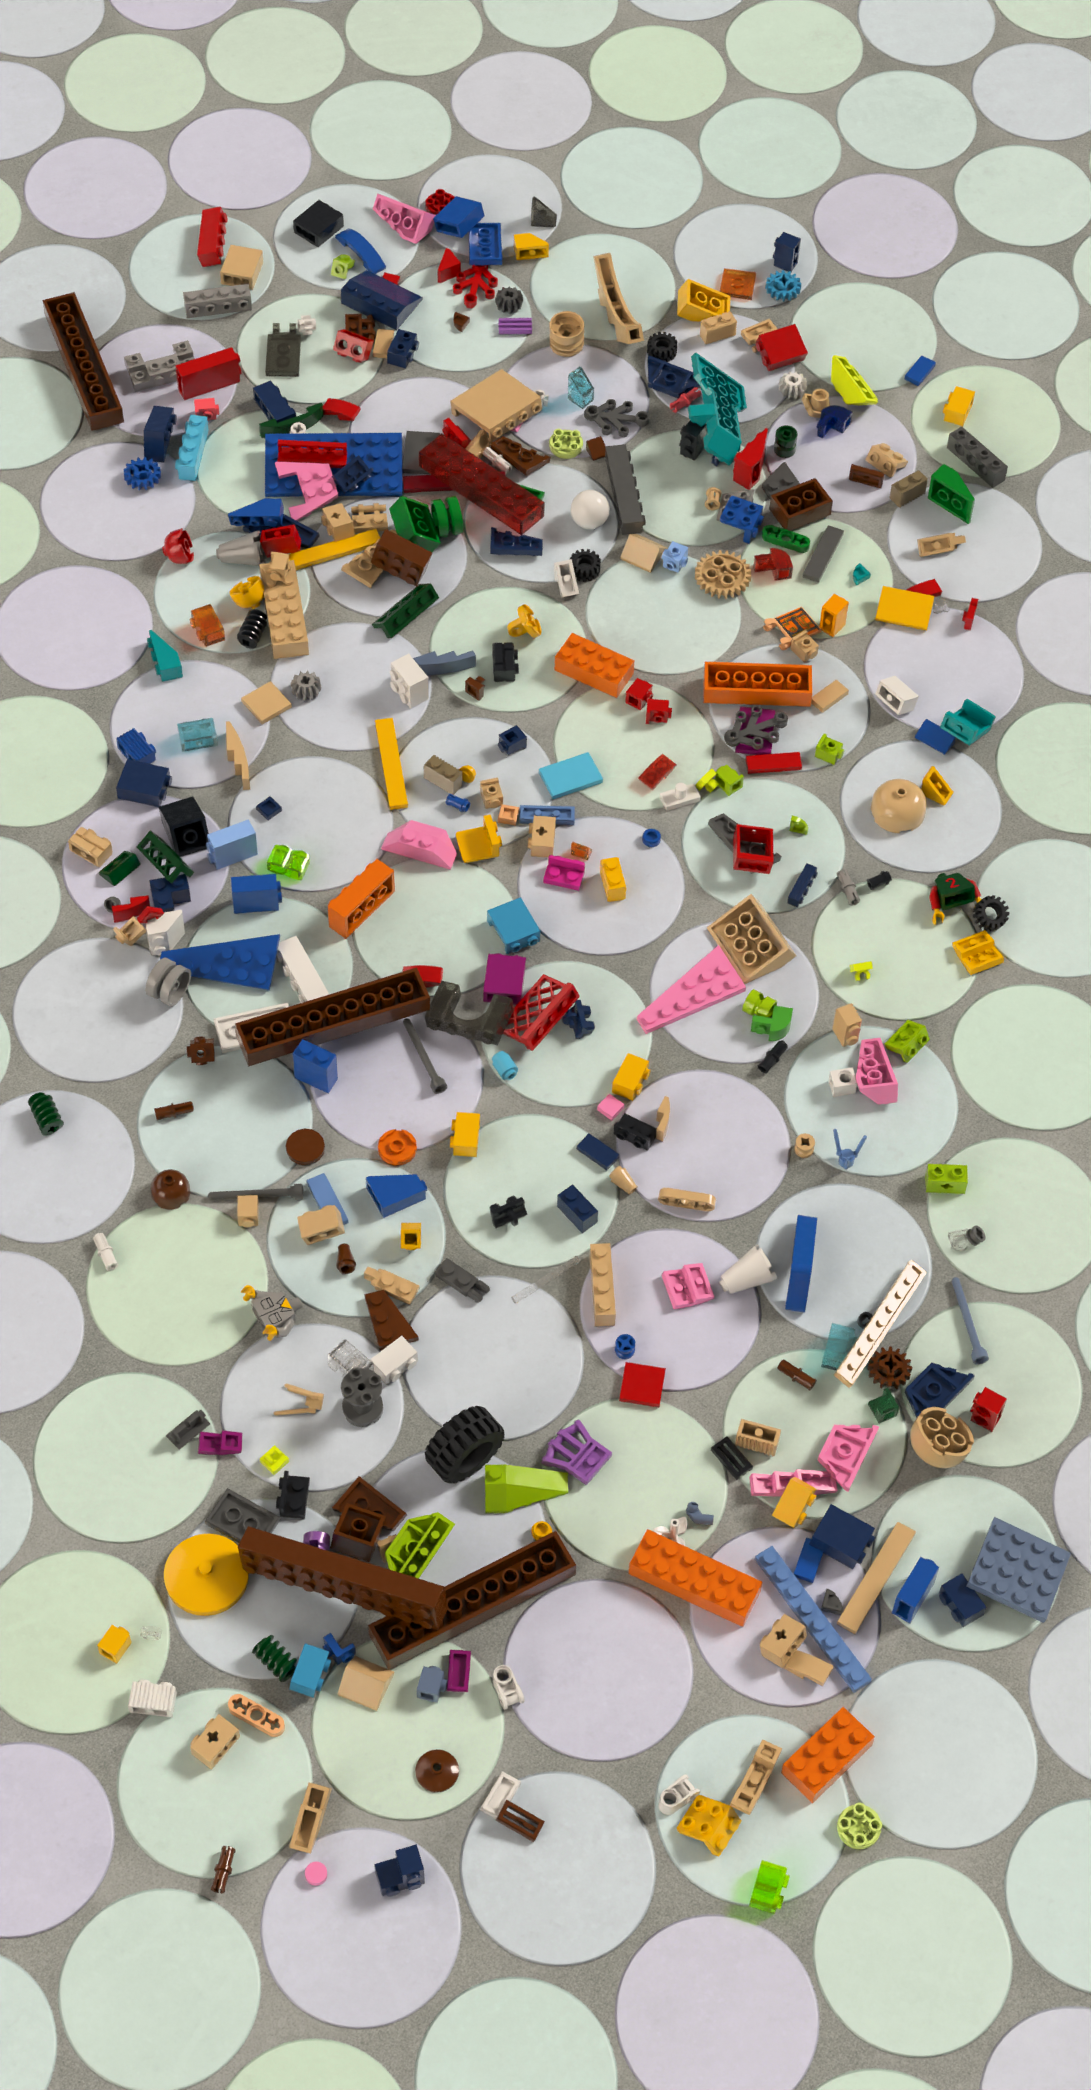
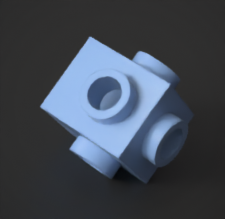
M672 541L669 548L665 549L662 554L663 567L679 573L681 568L685 567L688 562V547Z

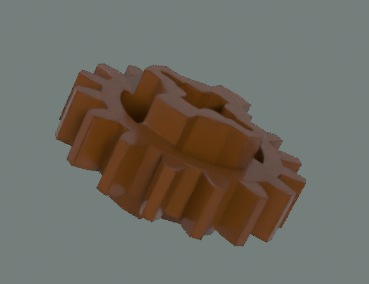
M889 1346L888 1351H886L882 1347L880 1353L875 1351L873 1357L869 1359L870 1364L867 1367V1370L870 1371L869 1378L874 1377L873 1383L879 1382L881 1389L886 1385L888 1390L891 1389V1386H894L897 1390L900 1384L905 1386L906 1380L910 1379V1373L912 1372L911 1360H905L907 1354H899V1348L896 1351H892V1347Z

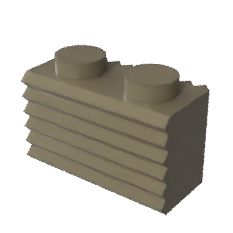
M919 470L891 485L890 499L898 507L904 506V504L907 505L909 501L912 502V500L925 494L928 478Z
M433 755L424 764L423 776L426 780L453 795L462 787V771H459L453 765L451 766L441 758L439 759L436 755Z

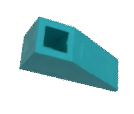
M149 630L150 637L147 638L148 647L153 649L151 657L152 661L157 663L155 665L156 674L160 675L162 682L182 678V666L178 653L154 631Z

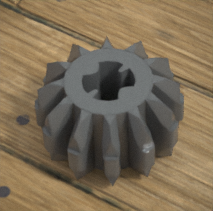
M510 286L508 288L502 287V290H498L495 297L498 310H502L503 313L507 311L509 314L512 311L516 313L517 310H520L523 303L521 290H517L516 287L510 288Z

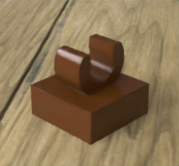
M478 676L475 680L469 677L465 681V692L480 701L484 697L485 685L482 683L485 679L481 676Z

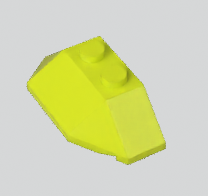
M834 355L832 357L831 382L835 386V390L843 397V401L848 405L856 406L876 405L878 398L858 371L850 365L846 357Z

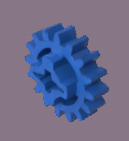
M137 457V461L131 460V464L127 463L126 468H124V480L127 482V485L132 486V489L138 487V490H141L144 487L147 490L148 486L153 488L154 483L158 484V479H161V469L158 467L157 462L153 463V459L147 461L146 457L143 460Z

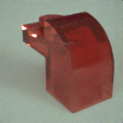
M770 548L769 554L754 556V572L772 570L775 581L792 578L793 565L790 556L785 551L778 548Z

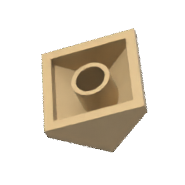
M629 534L620 559L651 573L662 558L664 550L668 548L641 535Z
M355 1656L345 1667L338 1695L377 1711L392 1680L394 1671Z

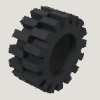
M658 332V335L654 333L653 337L650 336L648 339V356L663 361L666 360V362H669L670 359L673 360L677 353L676 337L670 333L666 335V332H663V334ZM658 346H665L667 348L661 349Z
M581 549V552L577 550L575 553H572L570 559H572L575 577H577L578 581L583 579V582H586V579L592 581V578L596 579L599 576L601 559L598 554L595 555V551L590 552V549H587V551ZM587 563V564H590L591 566H590V567H581V566H579V564Z
M995 895L991 897L986 896L975 905L973 918H977L974 922L976 924L980 923L978 926L980 929L984 927V930H990L991 932L999 929L1008 921L1009 918L1007 916H1009L1010 912H1006L1009 907L1004 906L1006 903L1004 900L1000 902V897L995 899ZM987 907H991L996 911L997 917L995 920L987 917L985 913Z

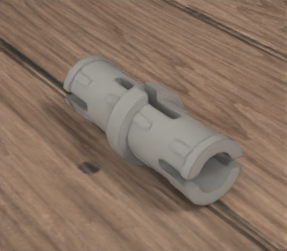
M844 869V872L843 870L838 871L837 877L842 885L841 890L845 893L849 905L853 906V902L854 905L858 904L860 898L848 870Z

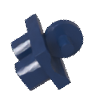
M576 1000L575 1005L562 1017L563 1024L573 1028L576 1039H581L584 1034H592L595 1029L594 1022L586 1021L585 1019L591 1015L590 1006L582 1005L581 1000Z

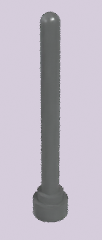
M405 1018L403 1024L431 1078L430 1087L433 1093L439 1094L447 1089L445 1080L437 1075L410 1019Z
M294 1184L290 1188L210 1192L208 1198L210 1200L238 1199V1196L258 1195V1198L291 1196L295 1200L303 1199V1185Z

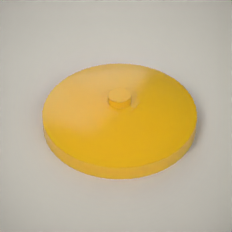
M199 1534L182 1541L170 1553L164 1568L165 1587L171 1600L182 1610L200 1616L215 1615L230 1609L243 1596L249 1580V1573L242 1568L238 1545L232 1540L217 1534Z

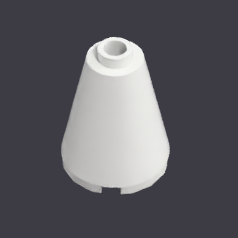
M757 1244L721 1275L722 1280L719 1283L724 1292L729 1291L732 1294L775 1281L777 1276L775 1272L772 1273L770 1270L772 1266L763 1250Z

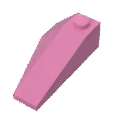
M377 194L373 210L393 230H396L402 239L417 244L432 231L434 225L433 218L436 216L434 214L381 194Z
M881 1038L864 1039L861 1041L856 1082L859 1091L878 1105L897 1102L898 1083Z

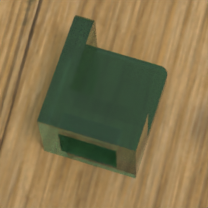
M889 1388L884 1389L882 1396L868 1403L879 1424L896 1417L898 1414L899 1406Z

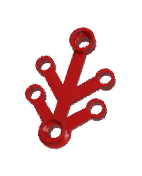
M472 265L471 268L456 274V281L459 283L453 285V293L461 294L464 288L472 285L470 293L464 296V305L472 309L477 305L476 293L478 286L485 292V298L493 299L495 291L492 288L498 286V279L488 271V265ZM475 273L474 277L466 280L467 276ZM482 274L488 279V285L481 278Z

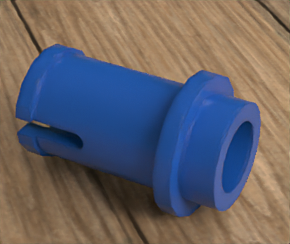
M449 794L446 798V805L455 807L460 812H467L470 807V802L467 798L462 799L453 794Z

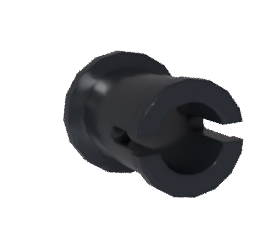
M881 871L879 875L867 879V885L870 890H874L884 884L888 885L892 881L891 875L888 871Z

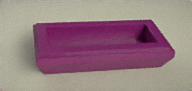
M450 1650L447 1691L468 1692L471 1651Z

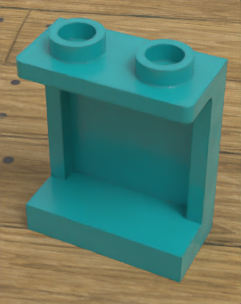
M966 699L961 709L955 713L950 711L945 713L940 728L970 746L991 730L996 716L971 700Z

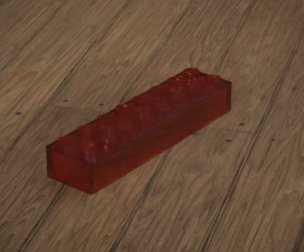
M440 434L419 451V466L518 534L523 535L544 517V501L444 434Z

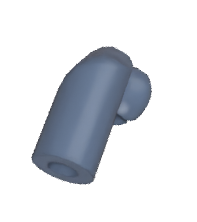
M696 1502L688 1503L686 1513L695 1524L713 1525L714 1515L702 1514Z

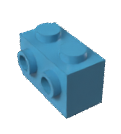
M305 1643L289 1690L314 1698L316 1691H321L324 1682L321 1676L323 1672H328L331 1660L328 1659L329 1651Z

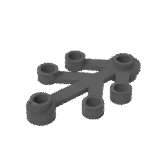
M609 399L599 407L590 405L584 411V417L589 421H595L602 428L603 435H610L612 433V426L606 424L603 419H608L619 430L618 434L620 437H627L629 433L628 427L624 426L620 421L635 422L640 427H645L649 423V414L645 411L638 412L636 416L621 414L622 412L628 413L633 410V403L630 401H625L623 405L616 408V401Z
M754 705L751 708V717L747 728L740 731L742 723L746 721V713L738 711L735 716L733 729L725 733L724 740L731 747L738 746L741 743L752 746L754 749H761L763 747V739L771 743L779 741V733L777 731L767 733L762 730L772 726L777 728L786 727L788 716L784 712H778L774 715V718L756 724L758 717L762 715V707ZM749 735H750V736H754L755 738H754V739H750V738H746V736H749Z

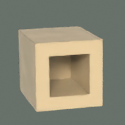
M258 1195L238 1196V1226H258Z

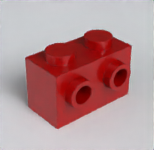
M294 524L262 530L260 544L268 558L271 557V552L285 554L300 552L301 538Z

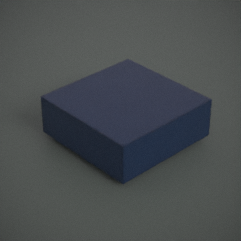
M269 796L256 806V810L269 821L282 811V807Z

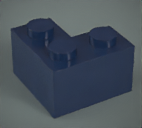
M185 874L178 875L172 883L165 877L149 880L153 905L156 908H162L164 913L174 911V904L191 901L188 880Z
M417 1844L395 1850L396 1858L374 1864L382 1896H395L401 1890H415L420 1888L421 1884H425L424 1867Z

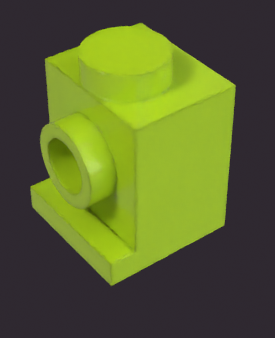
M823 734L816 746L815 757L835 765L836 761L841 759L844 754V749H842L843 743L828 738L827 734Z
M727 764L717 769L715 780L728 796L743 787L744 776L742 774L738 775L736 770L731 769Z

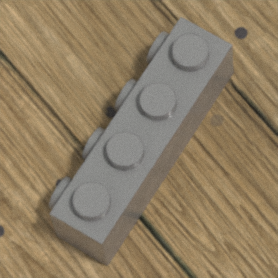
M249 284L183 292L186 318L252 310Z

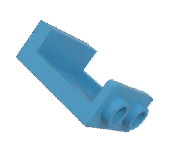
M521 897L487 910V922L496 929L505 945L506 954L518 952L520 949L533 946L540 941V929Z

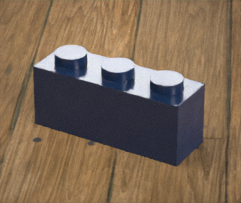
M271 380L253 387L254 400L268 420L275 418L277 423L296 417L295 410L290 408L287 399L282 397L278 386H275Z

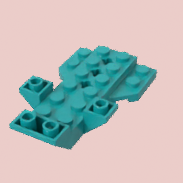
M695 352L691 356L693 377L701 387L703 404L690 405L688 407L689 419L701 427L705 423L707 424L708 434L703 437L704 449L709 454L712 453L719 461L731 465L736 453L740 451L742 443L737 413L743 412L747 408L744 386Z

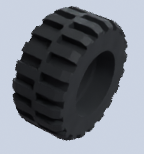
M481 1406L469 1407L467 1410L460 1411L458 1415H454L451 1420L442 1425L443 1427L440 1430H437L435 1436L430 1439L429 1445L426 1446L425 1459L444 1482L453 1484L458 1481L461 1482L483 1468L482 1466L488 1463L491 1457L498 1452L497 1450L501 1447L502 1441L505 1438L504 1429L486 1408Z

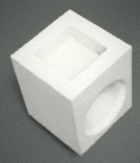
M853 1067L830 1071L828 1081L833 1097L856 1093L858 1085Z

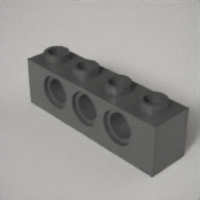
M961 426L949 434L947 449L988 485L994 488L1005 481L1008 466Z

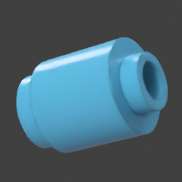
M500 1051L492 1057V1064L503 1080H511L517 1075L518 1067L508 1053Z

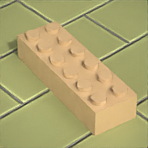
M294 560L289 561L290 566L285 582L271 580V572H268L269 563L259 564L260 579L264 584V603L273 658L309 655L308 638Z

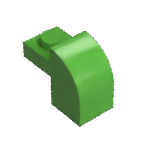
M774 1005L772 1018L753 1015L751 1032L769 1034L768 1041H777L784 1038L790 1030L793 1008Z

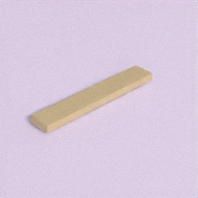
M900 1522L896 1523L838 1619L837 1625L853 1634L857 1633L914 1538L916 1531Z

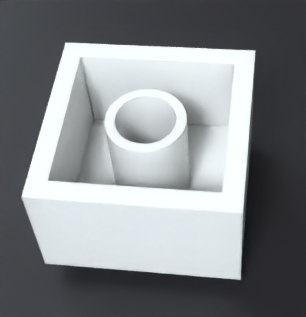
M410 654L391 662L390 686L394 692L400 695L402 702L406 703L411 709L429 700L428 676Z

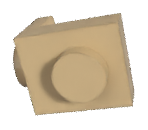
M134 916L121 929L113 928L117 934L115 936L121 944L126 943L130 946L146 932L144 926Z

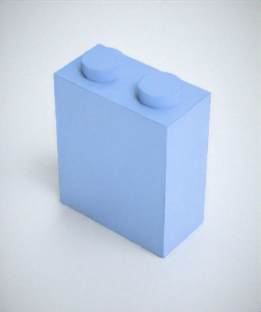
M249 819L207 834L208 842L206 847L209 852L207 857L210 864H214L217 870L258 855L256 832Z

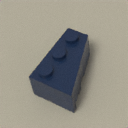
M153 406L143 430L144 457H146L147 461L153 459L154 462H165L173 425H176L177 415L174 414V408Z

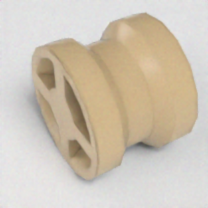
M800 1134L796 1138L795 1153L801 1158L810 1157L814 1151L815 1139L810 1134Z

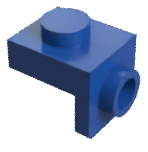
M331 1633L323 1637V1650L329 1651L328 1657L332 1656L337 1665L342 1662L347 1663L354 1658L356 1649L353 1643L341 1649Z

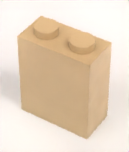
M231 245L220 271L221 284L229 286L249 284V289L253 290L263 265V251Z

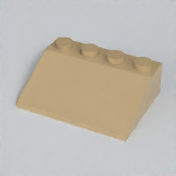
M752 894L707 927L744 984L783 967L796 957V954L761 903Z

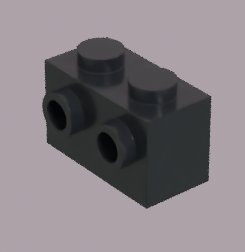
M690 420L687 425H683L680 431L681 440L679 443L681 455L694 461L704 449L703 437L706 436L707 424L701 427Z

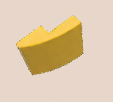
M986 930L952 942L957 956L970 975L1004 963L1003 955L996 949L993 938Z

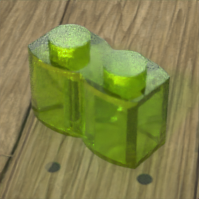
M275 845L267 861V870L275 874L286 875L292 879L302 880L310 864V855L302 850H291L286 845Z
M761 1861L749 1907L775 1914L776 1908L781 1910L784 1896H781L780 1893L782 1887L787 1888L790 1875L786 1874V1867Z

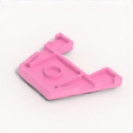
M275 462L279 479L297 475L305 500V504L289 508L292 519L299 522L301 518L309 516L314 510L322 508L338 498L337 488L334 479L331 477L332 472L329 464Z

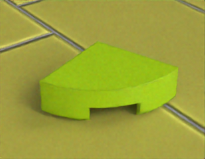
M792 815L789 831L807 834L808 825L801 818Z

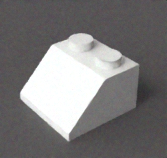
M182 909L165 912L159 919L155 917L147 920L148 923H145L151 956L161 955L162 951L172 950L185 934Z

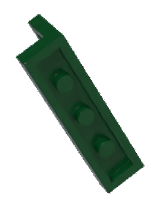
M431 583L419 584L373 622L372 626L374 628H382L387 638H393L438 600L439 596Z
M151 830L137 845L139 851L170 883L181 872L189 878L194 874V871L178 854ZM149 841H150V847L144 849V847H145V846L149 843ZM158 850V855L153 857L154 851ZM166 859V864L161 866L162 860ZM176 867L174 871L169 875L170 868Z

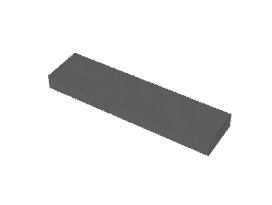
M827 526L803 573V578L820 582L844 535V530Z

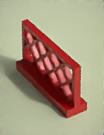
M543 974L496 1029L499 1033L524 1044L527 1049L533 1051L580 995L573 984L569 982L565 984ZM545 982L550 983L549 987L541 989ZM561 989L557 995H554L555 990ZM551 993L550 997L542 999L541 994ZM538 996V1000L529 1002L532 997ZM549 1003L546 1008L542 1009V1004ZM539 1005V1010L530 1012V1008ZM526 1009V1014L517 1016L521 1010ZM538 1016L534 1022L530 1021V1018ZM527 1019V1024L518 1026L519 1021ZM514 1023V1028L505 1029L507 1025ZM526 1030L522 1036H519L518 1032Z

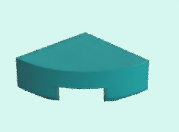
M859 563L853 572L855 584L859 585L870 578L871 573Z

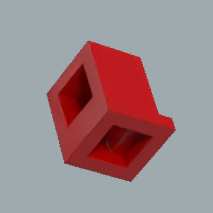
M647 699L646 724H649V721L667 723L668 718L671 719L672 716L669 700Z

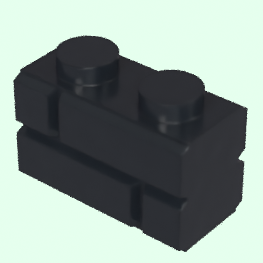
M493 643L494 681H515V674H519V665L515 663V660H518V650L514 649V643Z

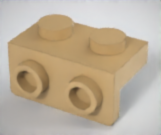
M885 443L873 445L865 459L890 478L894 476L897 469L906 467L908 463L902 454L894 452Z

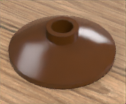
M438 1749L431 1750L419 1758L415 1769L416 1778L424 1789L431 1792H443L450 1789L456 1783L459 1776V1766L454 1756L449 1752ZM435 1765H439L441 1769L439 1771H435L433 1767Z

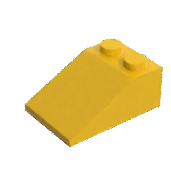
M687 279L678 290L677 316L690 321L701 322V320L730 311V296Z

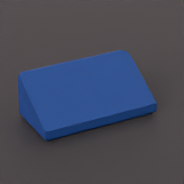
M925 719L915 735L916 739L944 755L955 744L956 737L928 719Z

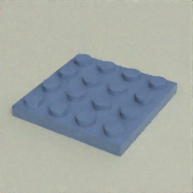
M994 1517L966 1587L1044 1623L1048 1617L1071 1553Z

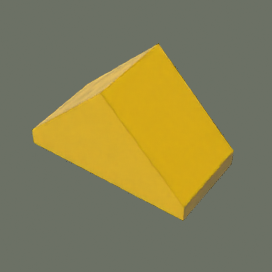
M931 766L923 778L921 790L925 797L941 805H946L953 791L936 768Z

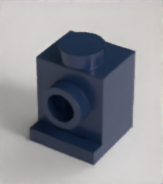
M516 725L499 734L498 747L501 752L506 751L508 755L522 748L526 749L527 736Z

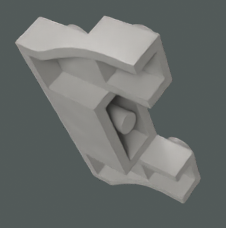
M189 341L172 344L173 355L146 362L143 361L140 353L125 356V366L135 392L176 382L175 365L195 359Z

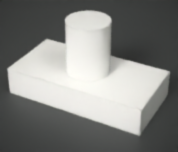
M677 783L675 789L660 793V799L666 811L699 802L701 798L694 783L689 785Z

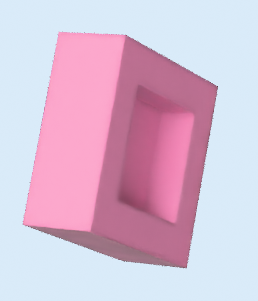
M610 1093L597 1106V1110L611 1121L624 1109V1103Z

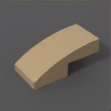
M667 1096L664 1097L657 1110L656 1121L660 1122L656 1131V1139L662 1142L666 1136L669 1124L670 1102Z
M796 1650L784 1669L802 1679L807 1677L823 1686L834 1666L810 1654Z

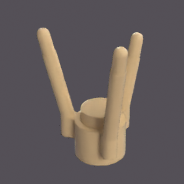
M285 1384L284 1386L288 1391L307 1396L305 1405L309 1406V1408L275 1411L274 1415L315 1414L316 1409H322L324 1394Z

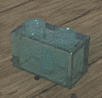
M213 718L177 724L182 752L218 746Z
M832 1323L821 1367L835 1371L838 1369L858 1337H854L856 1329Z

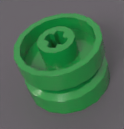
M446 497L444 503L441 499L431 500V516L438 537H447L449 530L453 535L462 534L463 519L457 497Z

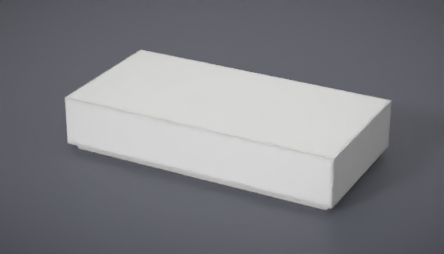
M502 1771L481 1806L480 1811L496 1819L505 1801L509 1800L511 1802L521 1785V1781Z

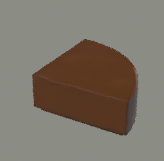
M455 312L454 326L463 332L470 322V317Z

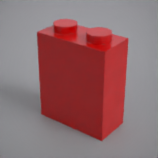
M796 324L761 334L755 344L757 351L761 353L762 363L767 367L768 371L804 361L808 354Z

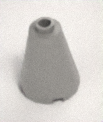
M254 531L220 544L219 548L216 549L217 558L225 563L254 566L265 564L266 559H263L265 552L260 544V531Z

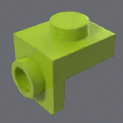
M345 254L334 258L331 275L346 279L348 269L354 267L355 260Z

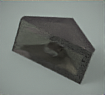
M534 196L531 207V226L554 228L556 226L557 214Z

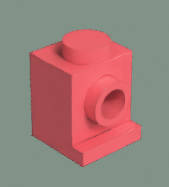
M214 398L194 399L196 415L207 416L208 420H216V415H219V405H215Z

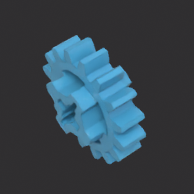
M782 270V273L776 271L775 275L771 273L770 277H767L765 289H767V294H771V298L776 297L777 301L780 298L783 302H785V299L791 301L792 297L797 298V294H800V278H796V274L791 275V271L785 273L784 270Z

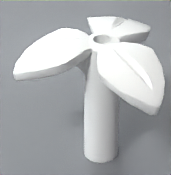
M686 1517L672 1519L670 1531L666 1527H656L653 1529V1532L668 1539L671 1538V1540L685 1546L684 1539L677 1535L685 1533L687 1519Z

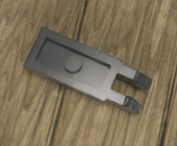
M448 1258L435 1271L436 1277L478 1303L483 1298L474 1290V1287L486 1294L490 1291L486 1283L478 1280V1278Z

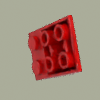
M767 428L759 432L752 442H748L745 448L734 457L733 481L748 490L760 480L766 452Z

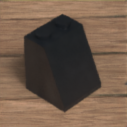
M193 796L158 807L161 821L172 849L179 857L207 849V834L209 833L205 816Z

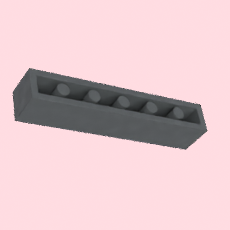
M626 444L605 446V461L622 535L642 533L646 521L645 515L641 514L643 512L642 502L638 501L640 499L639 489L635 488L637 487L636 476L632 475L634 474L633 464H630V451H627Z

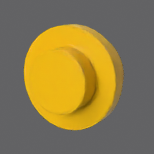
M469 765L462 766L459 771H462V781L466 783L473 782L476 776L475 769Z
M544 1521L535 1523L531 1529L532 1537L535 1540L552 1533L551 1526Z

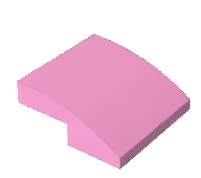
M702 1263L684 1265L682 1269L664 1271L661 1275L673 1309L694 1306L710 1301L715 1297Z

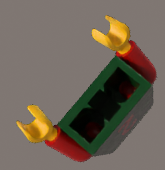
M946 873L939 874L934 880L935 886L931 888L929 896L931 908L934 910L932 922L936 925V917H939L943 923L944 914L940 909L947 910L975 901L977 904L982 900L976 883L963 877L960 873L950 875Z

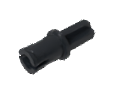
M778 1041L771 1051L766 1052V1057L758 1064V1069L761 1072L767 1074L771 1067L780 1061V1056L788 1048L785 1041Z

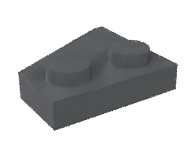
M783 462L762 483V489L770 499L771 495L800 483L786 462Z

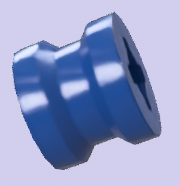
M622 1334L617 1337L615 1341L616 1355L621 1359H629L634 1355L635 1339L631 1335Z

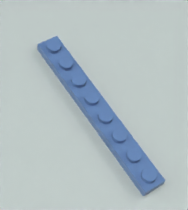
M770 1546L756 1555L755 1561L801 1623L806 1627L807 1631L853 1693L869 1684L872 1678L775 1548Z

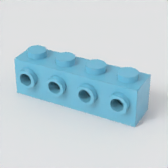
M190 415L189 421H186L185 424L186 434L182 435L183 446L179 447V459H176L175 469L178 470L179 479L196 481L209 430L207 416Z

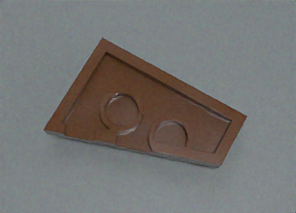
M504 436L492 442L490 447L525 476L548 464L551 459L547 455L543 457L537 454L536 450L531 449L529 451L523 448L520 443Z
M360 1476L332 1507L334 1511L342 1513L346 1503L384 1515L386 1518L383 1528L395 1531L407 1516L406 1512Z

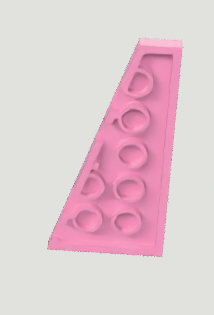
M718 945L637 1016V1021L645 1034H648L746 991V986Z

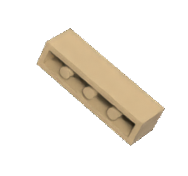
M610 1243L590 1244L595 1326H615L616 1311Z

